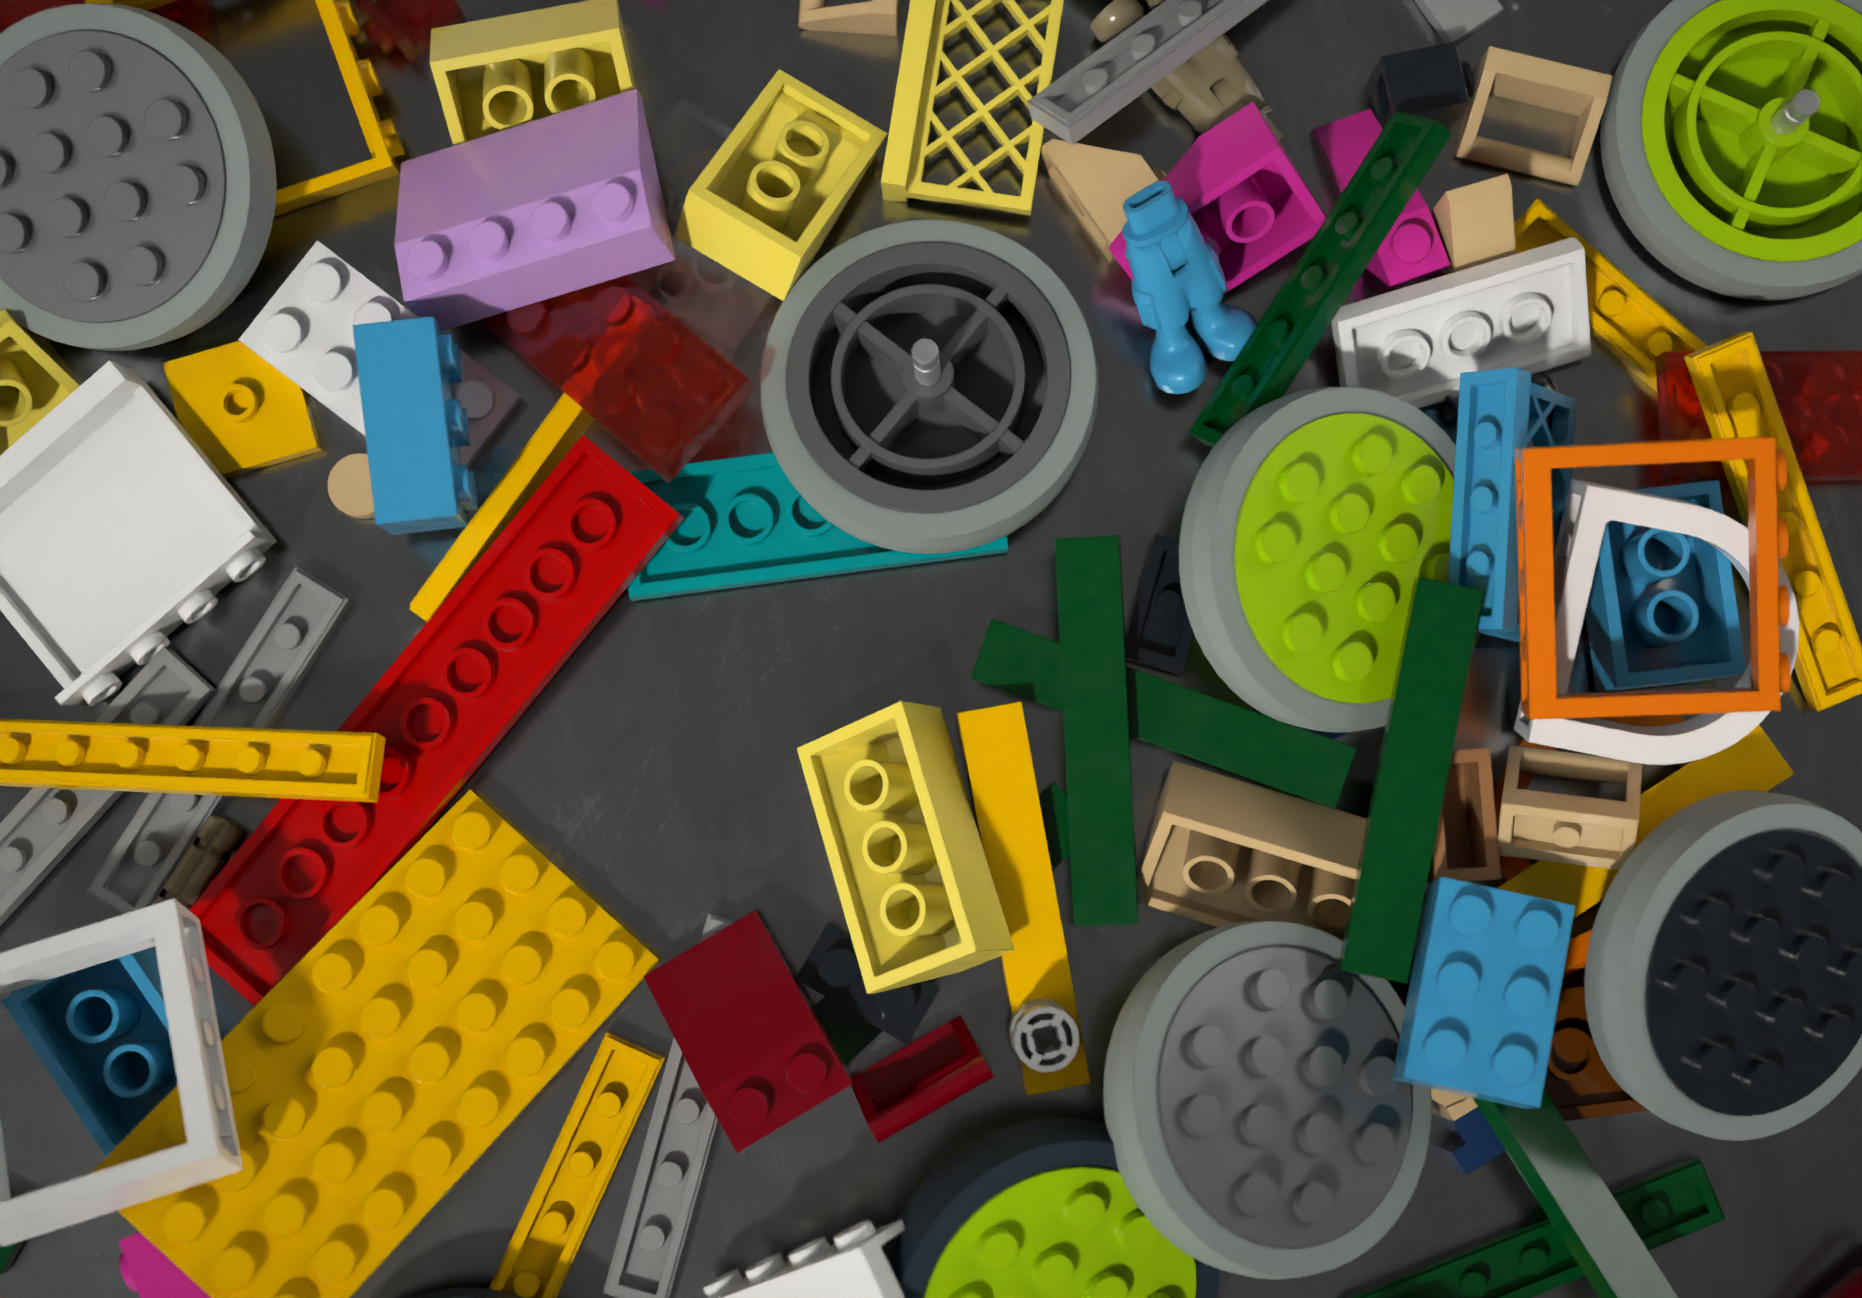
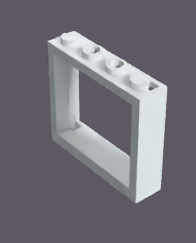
M175 898L0 953V995L155 946L188 1142L11 1199L0 1119V1245L3 1247L243 1170L200 919Z

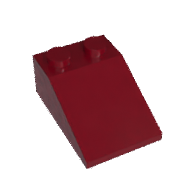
M756 910L643 976L705 1099L737 1153L853 1084V1075Z

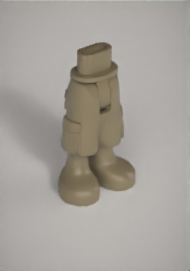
M1114 0L1093 20L1090 30L1100 42L1107 44L1144 17V11L1148 14L1166 0ZM1222 34L1151 87L1164 104L1174 111L1178 110L1193 125V128L1201 134H1204L1253 101L1280 143L1285 138L1269 119L1273 112L1271 106H1266L1262 93L1239 62V54L1234 44L1229 41L1225 34Z

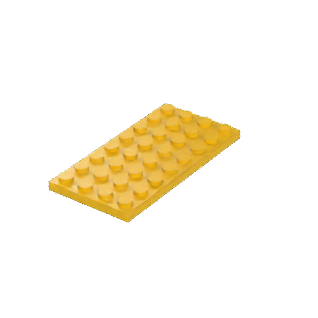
M470 789L221 1040L243 1170L117 1211L211 1298H351L644 980L643 976L650 973L660 960ZM178 1085L91 1173L188 1143Z

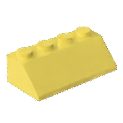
M900 701L797 748L867 994H875L958 973L1015 951L940 707Z

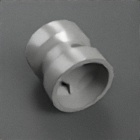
M1046 998L1030 999L1021 1004L1011 1016L1008 1025L1009 1040L1020 1060L1029 1068L1043 1073L1055 1072L1067 1066L1076 1056L1080 1044L1079 1030L1073 1018L1057 1002Z

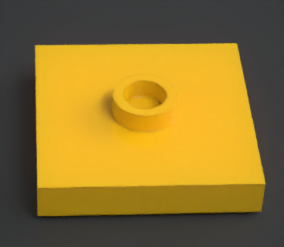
M241 341L162 363L178 422L225 479L323 451L306 391Z

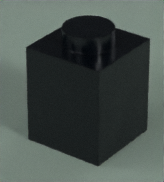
M1456 41L1382 56L1371 75L1382 129H1384L1396 109L1440 121L1442 124L1456 121L1470 102L1469 98H1472L1474 93L1471 67L1468 61H1460Z

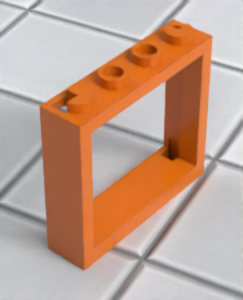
M1747 436L1514 448L1521 711L1530 720L1781 711L1780 693H1787L1790 689L1791 669L1787 653H1780L1779 626H1786L1788 624L1790 602L1787 587L1785 585H1778V558H1786L1789 535L1785 518H1777V491L1785 489L1788 470L1785 452L1783 450H1776V437ZM1747 459L1751 687L1557 694L1551 468Z

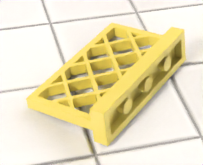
M910 0L881 178L883 200L908 203V198L1031 216L1044 127L1032 120L1030 127L1012 140H1009L991 114L1016 96H1019L1029 109L1027 101L1033 97L1027 88L1039 80L1038 94L1051 84L1064 0H1051V5L1030 20L1015 0H982L968 11L960 0ZM1002 1L1020 27L993 45L975 20ZM951 6L959 17L948 24ZM1048 21L1044 40L1037 31V28ZM964 27H967L985 52L957 71L943 52L944 43ZM1028 35L1043 55L1042 63L1019 80L1001 54ZM993 61L1011 87L986 105H983L965 80ZM942 66L949 78L938 85L940 68ZM957 86L975 112L947 131L933 112L936 100ZM983 121L1002 147L974 166L955 140ZM932 126L940 138L928 145ZM1029 141L1025 161L1017 149ZM946 146L966 171V173L948 186L922 182L925 161ZM1009 155L1024 175L1021 196L994 193L981 175ZM973 181L979 190L966 189L964 187Z

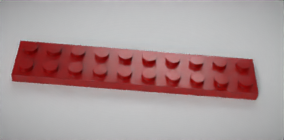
M582 435L438 608L430 621L423 626L337 730L339 732L378 733L386 738L378 802L281 798L190 907L189 911L200 919L208 966L255 1007L414 846L673 533L684 517L591 440Z

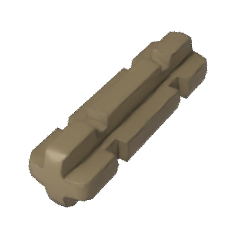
M213 814L209 816L197 834L201 840L196 845L191 843L164 885L167 893L162 897L158 895L152 905L174 898L187 909L190 905H193L224 864L225 860L221 858L223 853H231L242 836V830L239 826L221 815Z

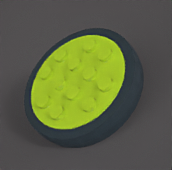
M1049 1118L1028 1121L993 1132L973 1142L938 1168L919 1188L898 1219V1221L902 1220L905 1230L887 1241L883 1252L905 1298H1218L1219 1269L1204 1264L1184 1253L1151 1224L1136 1204L1124 1183L1117 1166L1114 1143L1108 1137L1106 1125L1083 1119Z

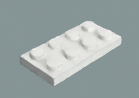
M1570 237L1341 306L1331 321L1340 387H1358L1381 391L1398 397L1416 408H1422L1444 401L1447 395L1459 394L1460 373L1518 367L1534 374L1591 357L1585 248L1575 237Z
M317 240L238 340L365 436L352 325L419 317ZM460 349L463 382L452 383L454 399H460L462 408L467 410L471 446L460 447L462 465L467 464L469 467L519 404L522 397Z

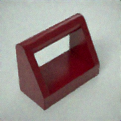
M959 1014L911 1041L908 1045L899 1048L854 1074L851 1087L869 1129L876 1141L880 1143L990 1080L994 1075L964 1019Z

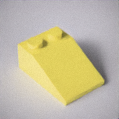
M778 69L688 190L674 237L784 301L790 290L814 259L888 133Z

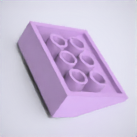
M636 88L401 162L394 246L404 303L419 318L434 317L442 331L676 260L639 90Z

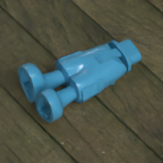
M1157 181L1125 200L1123 210L1127 222L1124 224L1122 231L1126 241L1125 256L1128 259L1133 276L1132 296L1143 325L1156 330V337L1150 353V372L1160 390L1171 394H1182L1198 388L1205 381L1208 372L1199 345L1185 327L1189 311H1191L1192 328L1199 344L1209 354L1223 361L1232 362L1236 359L1258 324L1256 318L1248 311L1221 302L1223 293L1227 288L1224 272L1219 263L1217 253L1204 241L1196 222L1189 213L1188 206L1181 198L1174 196L1170 183L1167 181Z

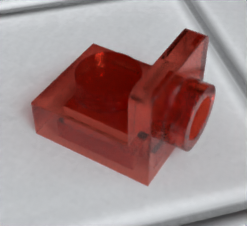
M454 0L355 1L367 20L360 26L363 33L386 56L395 49L409 64L413 63L430 46L431 29L453 25L463 15L460 6Z

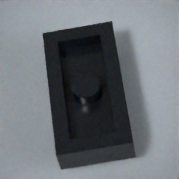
M1155 534L1125 636L1126 660L1181 675L1185 668L1194 632L1188 619L1182 596L1179 574L1180 540Z
M830 922L827 923L795 978L908 1045L940 990V987L927 980L875 994H867L850 934Z

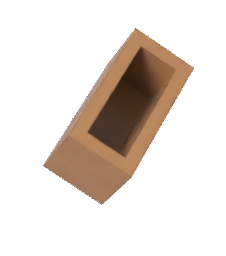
M1490 748L1453 750L1427 884H1431L1439 877L1464 882L1501 879Z

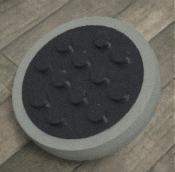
M1754 790L1731 791L1699 800L1679 810L1657 826L1635 848L1616 874L1597 913L1590 936L1584 977L1585 1005L1593 1042L1608 1072L1627 1094L1650 1112L1670 1124L1711 1138L1742 1141L1767 1137L1798 1125L1829 1104L1849 1084L1862 1067V832L1841 816L1808 800L1791 795Z

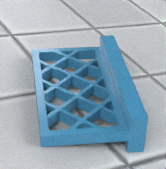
M1518 367L1460 373L1448 583L1484 590L1476 633L1519 642L1514 448L1527 447L1530 440H1532L1534 447L1574 445L1577 400L1532 383L1531 372ZM1554 409L1552 433H1550L1545 419ZM1573 467L1551 468L1553 556L1573 475Z

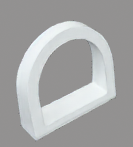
M1571 479L1553 556L1557 694L1567 693L1605 525L1608 521L1614 520L1698 537L1714 546L1732 562L1749 589L1748 529L1726 515L1693 503ZM1778 561V585H1785L1787 587L1790 602L1788 624L1786 626H1779L1780 653L1786 652L1788 655L1792 674L1799 645L1798 608L1789 579ZM1751 659L1745 673L1734 688L1751 687ZM1520 700L1514 730L1530 743L1633 763L1670 765L1702 759L1726 749L1748 735L1765 719L1770 711L1705 713L1680 723L1651 727L1628 725L1595 717L1530 720L1521 711Z

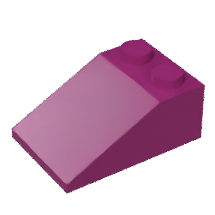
M1253 101L1199 136L1163 180L1170 183L1174 196L1181 198L1186 203L1189 213L1196 222L1204 241L1217 253L1226 280L1227 290L1223 295L1313 238L1326 219V215L1303 176ZM1121 231L1110 244L1109 249L1121 267L1133 280L1131 268L1125 256L1126 241L1123 237V231Z

